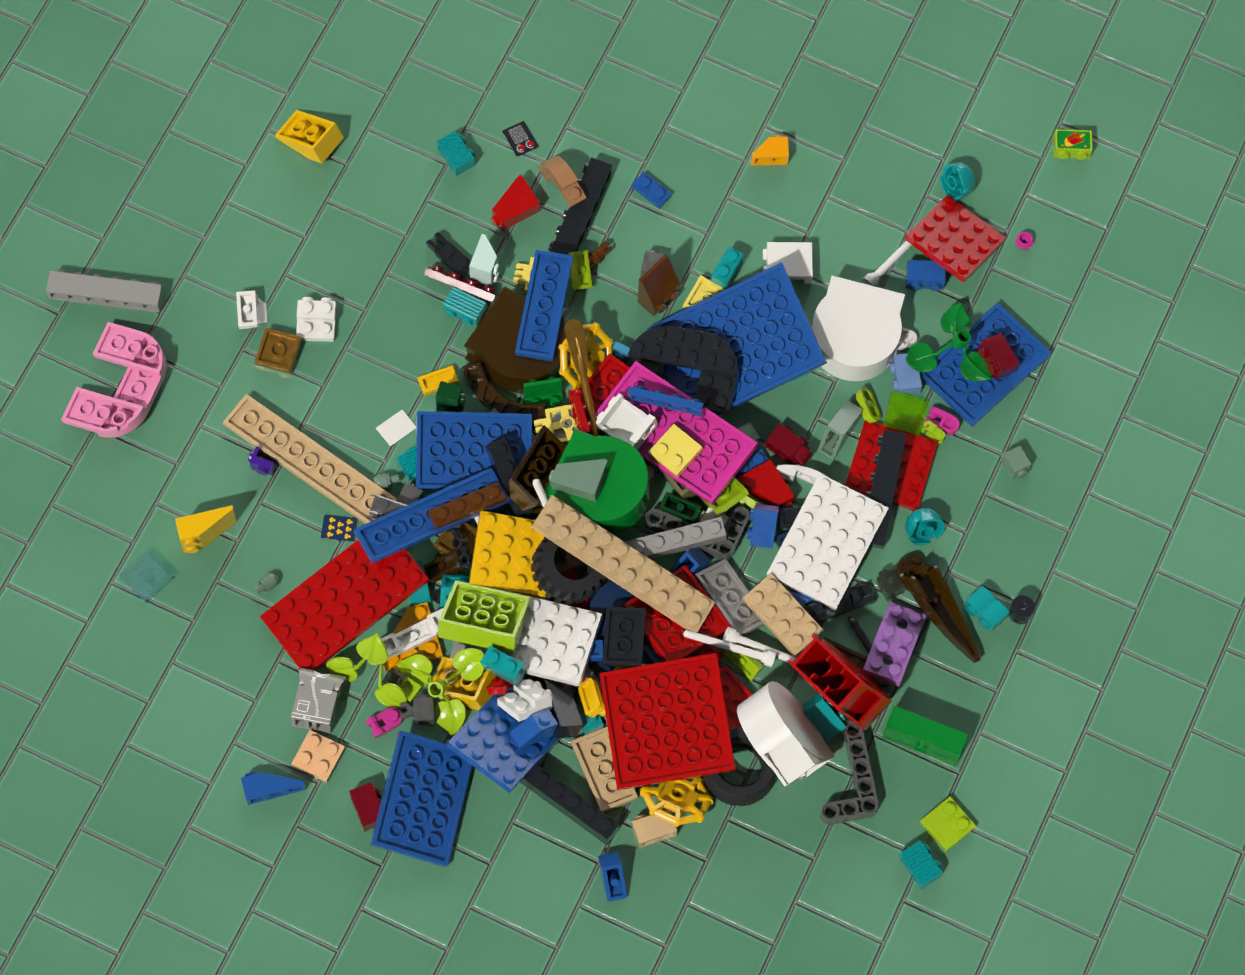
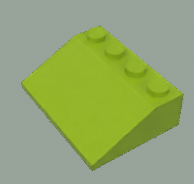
M455 580L438 621V637L484 648L492 646L499 651L514 654L521 637L531 597Z

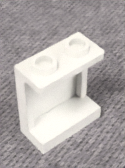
M767 242L766 249H763V260H766V266H763V271L782 262L790 279L804 280V284L812 283V242Z
M620 393L610 400L608 408L598 415L596 421L598 428L605 434L626 441L636 450L640 448L658 425L654 416L642 412L625 400Z

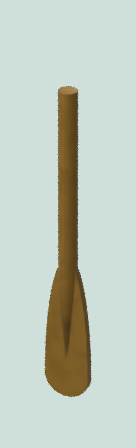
M571 319L564 326L565 335L573 363L580 376L588 419L592 425L591 434L597 437L600 435L596 424L597 420L587 376L588 356L584 328L579 320Z

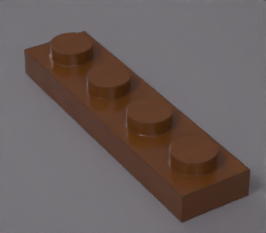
M498 482L431 509L428 511V516L435 529L438 530L506 501V496Z

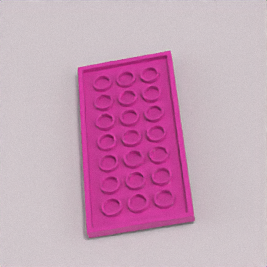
M635 361L596 411V420L598 415L608 408L610 400L619 393L623 395L625 400L645 414L654 416L658 425L637 451L643 459L713 505L757 448L758 442L707 408H705L704 417L630 400L628 395L630 386H642L649 391L659 390L664 392L665 395L672 396L676 394L687 400L692 399ZM673 424L703 447L701 453L678 478L648 453Z

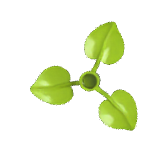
M378 633L359 641L357 644V652L363 658L357 665L354 666L352 660L346 657L331 659L326 664L327 670L331 674L348 677L347 682L357 679L358 672L356 670L366 660L371 665L379 664V688L374 693L377 700L387 707L400 708V703H408L405 692L398 685L386 683L383 686L382 684L383 665L388 659V653Z
M466 648L459 651L452 660L453 666L458 671L446 680L438 679L434 682L433 676L430 674L433 666L426 656L416 654L399 661L397 665L404 677H409L422 687L428 684V692L432 697L446 700L440 701L435 706L434 717L441 727L450 735H454L465 721L466 708L461 700L453 699L450 701L449 697L444 695L448 690L447 683L460 673L465 680L474 681L478 679L484 672V668L480 663L484 656L483 651L476 648Z

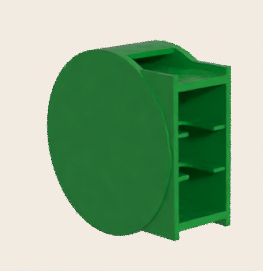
M575 429L558 464L599 459L608 460L609 469L597 501L594 502L552 489L551 482H549L545 490L547 498L549 499L551 495L555 496L611 534L627 530L643 516L650 500V483L643 457L631 444L624 440L610 436L595 437Z

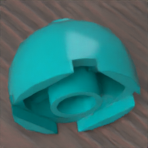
M964 163L945 165L942 168L944 170L943 175L940 176V184L945 195L950 194L954 200H960L971 194L975 187V175L970 167Z
M930 508L916 509L908 516L905 523V530L909 540L914 545L920 546L931 543L930 539L934 537L938 539L945 529L940 515Z

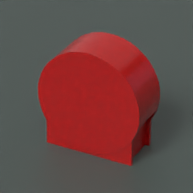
M813 634L812 637L814 639L793 662L790 660L788 663L840 713L866 731L892 702V699L867 674L862 673L863 670L827 640L820 639Z

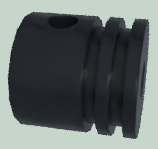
M1025 595L1015 597L1009 609L1011 621L1019 625L1027 623L1035 609L1033 600Z

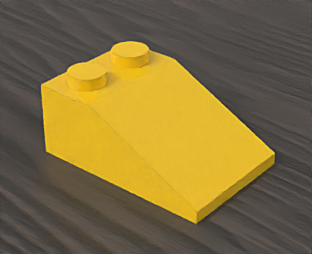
M296 110L275 134V138L309 160L321 164L344 138L335 122Z
M232 505L175 519L183 552H188L189 554L203 549L237 522Z
M442 658L433 677V682L438 679L446 680L458 671L452 664L453 658ZM484 669L483 674L478 679L468 681L460 673L447 683L448 690L444 695L449 697L450 701L459 699L465 707L479 710L493 696L488 695L486 688L496 675Z

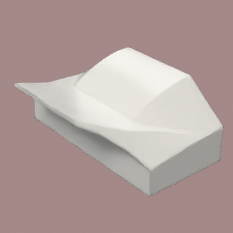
M255 291L236 292L239 329L255 328L267 322L266 303L257 297Z

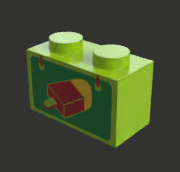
M1055 129L1052 138L1054 158L1090 159L1092 153L1091 130Z

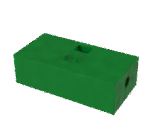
M893 706L882 738L956 766L968 734Z

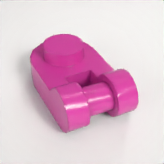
M931 407L930 415L928 418H925L924 422L931 421L944 431L946 435L955 434L960 425L959 420L939 408ZM936 418L942 419L940 423L935 421Z
M391 707L377 715L371 716L366 720L368 727L372 728L374 737L379 738L399 727L403 719L400 718L401 711ZM383 721L385 726L380 727L378 723Z

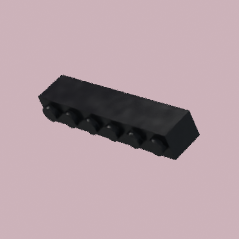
M592 157L589 163H585L582 171L584 175L577 182L584 192L586 199L568 210L565 209L562 216L564 221L562 225H558L555 232L556 239L551 241L548 251L566 255L570 252L578 251L611 176L612 164Z
M884 430L883 435L879 434L877 446L881 447L879 453H875L873 464L877 465L876 471H871L869 483H873L872 490H867L866 497L889 509L870 544L871 547L883 549L907 434Z
M538 765L520 782L605 845H608L619 831V824Z

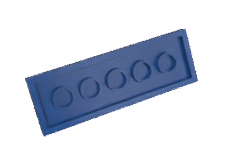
M542 250L535 251L515 355L553 362L572 267V255Z

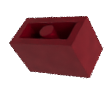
M1002 333L982 340L977 348L979 356L984 360L989 373L993 375L995 380L1014 373L1020 365Z
M370 782L349 791L364 832L375 827L380 807L378 800L381 798L378 787H373Z

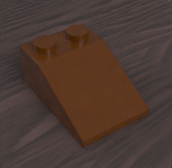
M664 255L639 278L638 303L652 316H655L658 312L662 313L666 309L667 304L671 300H676L680 295V283L667 255Z

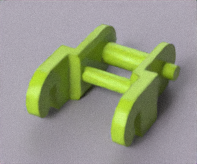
M931 421L924 422L921 432L927 431L926 438L938 441L937 444H941L944 441L945 432Z

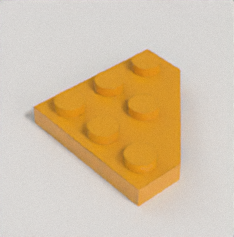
M425 602L408 607L393 634L425 620L431 614L428 603ZM437 636L416 648L388 658L384 663L386 673L399 670L397 663L412 655L421 654L429 658L430 661L443 658Z

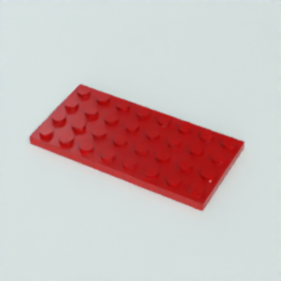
M357 540L260 617L298 668L317 670L430 580L406 549L372 564Z

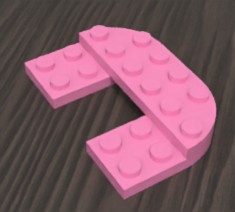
M108 322L93 352V356L128 367L114 397L76 387L61 421L68 425L95 432L100 437L113 438L133 431L146 418L165 378L167 362L164 352L153 337L142 331Z

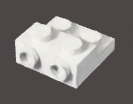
M303 297L302 300H298L296 336L302 337V341L334 342L336 301H332L331 298L327 297L322 298L321 301H314L311 297Z
M531 679L523 680L519 683L518 687L513 685L514 692L497 698L498 706L519 722L547 708L549 710L552 709V692L549 689L544 690L539 681L534 682Z

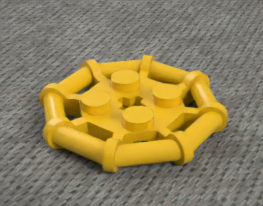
M596 322L583 325L584 332H588L585 339L588 356L587 376L589 378L603 362L604 357L606 358L609 353L612 355V344L614 343L613 339L609 338L600 328V324ZM595 335H597L602 340L601 343H598L595 340ZM565 339L558 347L560 349L559 374L564 376L573 389H581L580 376L573 363L567 339ZM570 370L576 374L575 377L570 373Z
M701 777L659 783L658 788H652L653 785H647L640 789V795L644 798L650 810L649 814L652 817L656 816L674 824V827L693 822H703L707 810L713 804V797L709 795ZM694 788H697L700 794L695 793ZM652 796H656L657 805L655 804ZM696 802L702 803L700 809L695 807ZM664 808L674 813L675 816L663 811L662 809ZM687 812H690V813L692 814V815H688V816H683V815H685Z

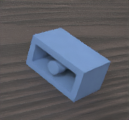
M907 353L893 355L892 362H889L890 373L894 374V379L892 380L893 390L897 391L898 397L918 395L922 389L919 372L912 369L906 362Z

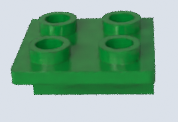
M549 377L543 381L530 380L523 384L525 404L545 403L547 409L564 406L561 378Z

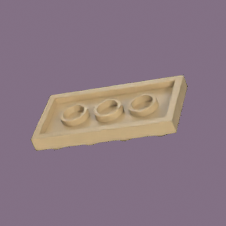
M772 573L742 598L744 603L794 657L814 639L812 637L813 634L818 636L823 632L818 623Z
M608 727L571 741L572 748L600 811L605 813L638 799L634 788L617 790Z

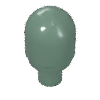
M382 473L376 475L373 478V482L382 489L391 487L392 483L400 482L399 474L390 476V473Z
M268 573L261 577L258 581L259 584L253 588L254 592L259 594L262 591L267 592L276 587L279 582L277 575Z

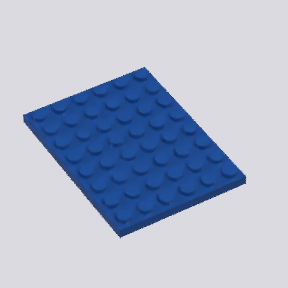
M782 262L647 328L649 330L658 326H674L709 332L723 338L735 352L740 366V375L732 409L827 364ZM667 365L665 373L670 384L694 399L701 371Z

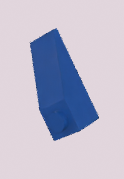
M250 772L245 774V777H241L248 805L306 790L303 780Z

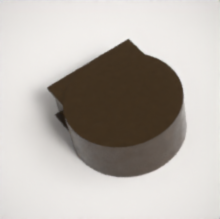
M504 287L464 344V347L467 349L465 360L472 364L482 362L487 376L500 388L509 392L524 394L523 384L530 380L543 381L549 377L559 378L561 376L559 374L560 349L558 347L566 339L564 330L566 323L563 317H561L553 362L515 355L526 297Z

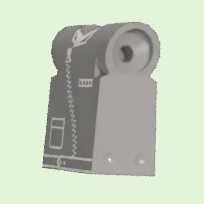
M299 668V686L291 714L292 727L331 734L339 697L346 686L348 677L336 674H320L315 670Z

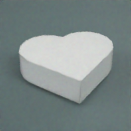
M902 327L901 337L896 348L903 350L907 346L913 345L917 341V334L910 329Z

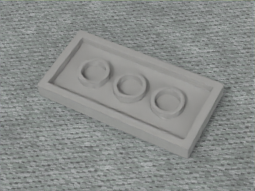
M726 559L694 575L695 579L729 622L731 628L736 629L739 635L744 636L765 625L742 600L749 591Z

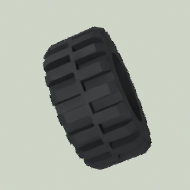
M546 537L535 549L536 551L532 556L531 571L535 572L532 576L534 582L538 581L539 583L537 588L540 591L544 590L547 598L551 596L555 598L554 602L561 603V601H565L566 605H571L574 601L576 604L582 603L584 599L588 600L606 579L604 575L584 563L586 575L583 579L570 580L562 576L555 567L554 555L559 551L566 550Z

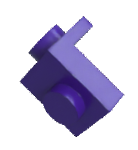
M256 446L255 450L250 452L248 458L251 469L264 476H267V474L273 476L275 472L274 462L260 458L261 449L259 446Z

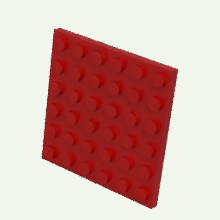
M717 653L600 673L617 790L736 770Z

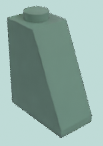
M846 400L828 424L817 451L834 460L856 426L863 409Z
M599 459L557 464L555 470H552L549 476L552 489L596 502L609 469L608 460Z

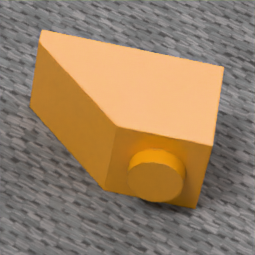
M775 135L769 137L752 154L751 166L788 165V136Z

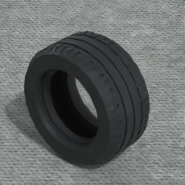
M729 728L732 749H746L752 752L759 759L762 768L761 773L756 780L746 785L732 784L725 780L720 773L702 776L703 781H705L704 784L709 792L721 802L731 806L751 805L763 799L770 792L776 779V773L755 750L743 728Z

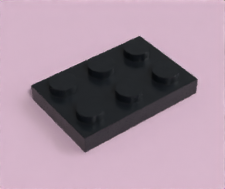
M607 607L603 666H642L646 624L645 608Z

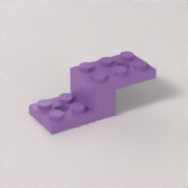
M889 602L862 673L900 686L926 615ZM902 622L907 628L901 629L897 626V623ZM886 658L890 659L892 661V664L886 665L883 663L882 660Z

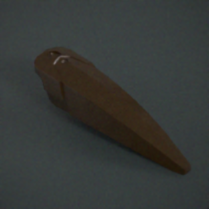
M914 554L897 562L895 565L896 574L932 623L973 663L980 661L981 658L975 642L939 568L934 564H927L922 557Z

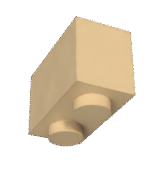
M662 809L663 811L671 814L670 811ZM640 815L634 818L631 824L639 848L677 836V828L674 827V824L656 816Z

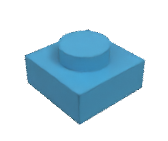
M616 341L612 348V355L622 362H628L629 357L627 355L630 348Z

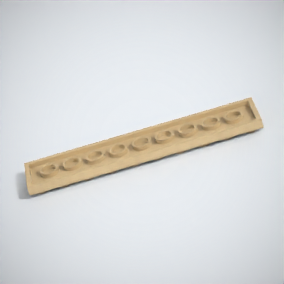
M247 394L223 421L225 427L254 447L259 446L261 452L364 524L375 520L368 517L375 494L394 501L397 500L390 493Z
M553 495L548 499L531 526L532 529L686 630L697 633L715 603Z

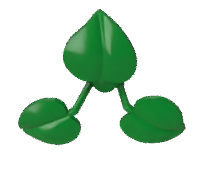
M962 303L950 307L941 317L940 323L943 331L953 335L950 343L936 353H933L932 348L928 344L919 342L911 346L905 358L907 364L912 369L926 373L936 368L937 361L934 357L950 346H953L955 349H964L963 358L965 360L960 363V371L967 380L980 382L992 379L987 365L979 356V353L973 351L967 356V349L969 348L967 344L971 340L969 333L971 321Z

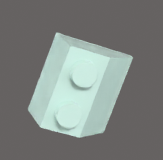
M482 234L469 266L470 279L477 281L479 285L492 287L493 283H497L499 278V264H497V256L486 235Z

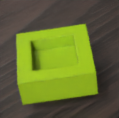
M407 676L398 685L405 692L407 701L410 704L413 698L422 690L421 685Z

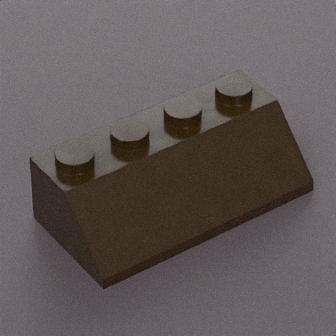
M545 425L541 427L509 480L510 498L523 511L538 506L540 499L533 486V480L538 479L545 491L550 482V473L552 470H555L566 448Z

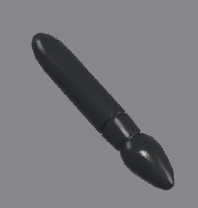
M848 616L849 625L854 629L866 651L870 653L872 644L862 631L858 621L852 616Z

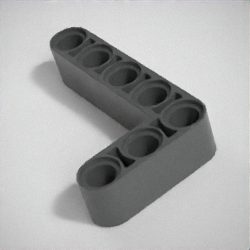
M742 506L734 509L725 527L727 540L712 543L710 546L699 547L705 555L719 561L724 559L727 561L731 560L748 525L750 516L748 509ZM651 509L646 515V527L655 533L668 531L667 527L669 525H674L677 528L691 525V523L659 509ZM742 515L745 519L740 521L736 519V516ZM656 517L659 521L654 523L650 521V518ZM735 532L737 533V536L731 537L728 535V533ZM727 548L730 552L725 554L720 549Z
M852 721L846 724L847 727L843 731V737L856 798L826 803L821 810L820 818L827 825L871 818L876 814L879 806L863 729ZM854 728L858 733L851 735L848 729ZM858 747L862 752L856 754L852 751V748ZM863 766L866 771L860 773L856 770V767ZM865 784L870 790L862 791L860 785ZM870 803L874 809L866 810L864 804ZM852 807L854 809V813L848 814L845 812L844 808ZM832 810L835 816L828 817L825 811Z

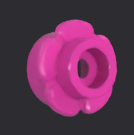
M1022 232L1017 235L1015 243L1020 249L1027 250L1033 246L1034 241L1030 233Z

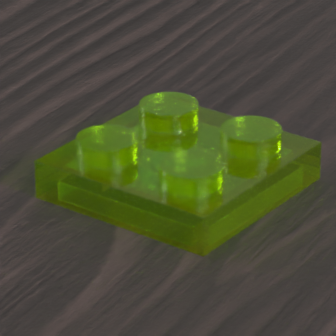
M892 391L883 426L920 436L928 402Z

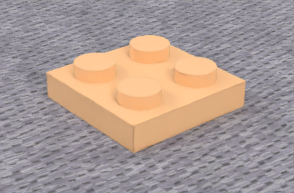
M309 730L291 765L327 783L345 750V746Z

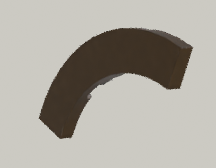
M482 362L463 366L470 388L478 400L489 410L492 411L495 408L498 413L532 414V424H534L535 420L546 418L545 409H547L545 403L520 404L498 393L489 382Z

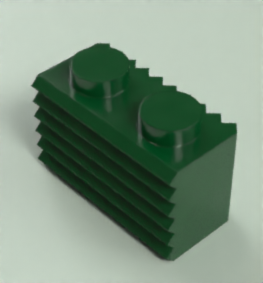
M440 382L435 397L437 411H464L466 393L462 392L461 385Z
M666 492L660 504V510L695 524L702 513V506Z

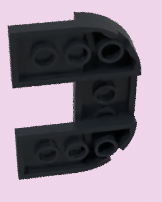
M658 326L645 331L634 341L627 355L629 357L628 367L631 368L634 362L637 361L662 379H664L667 365L700 370L694 399L700 400L704 407L711 412L731 414L740 375V366L735 352L723 338L709 332L674 326Z

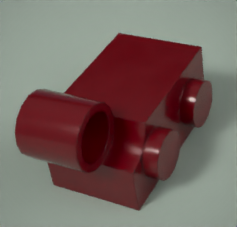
M780 423L765 443V448L789 465L804 466L812 456V453L809 451L810 448L807 446L809 442L805 438L795 435L788 426H783Z

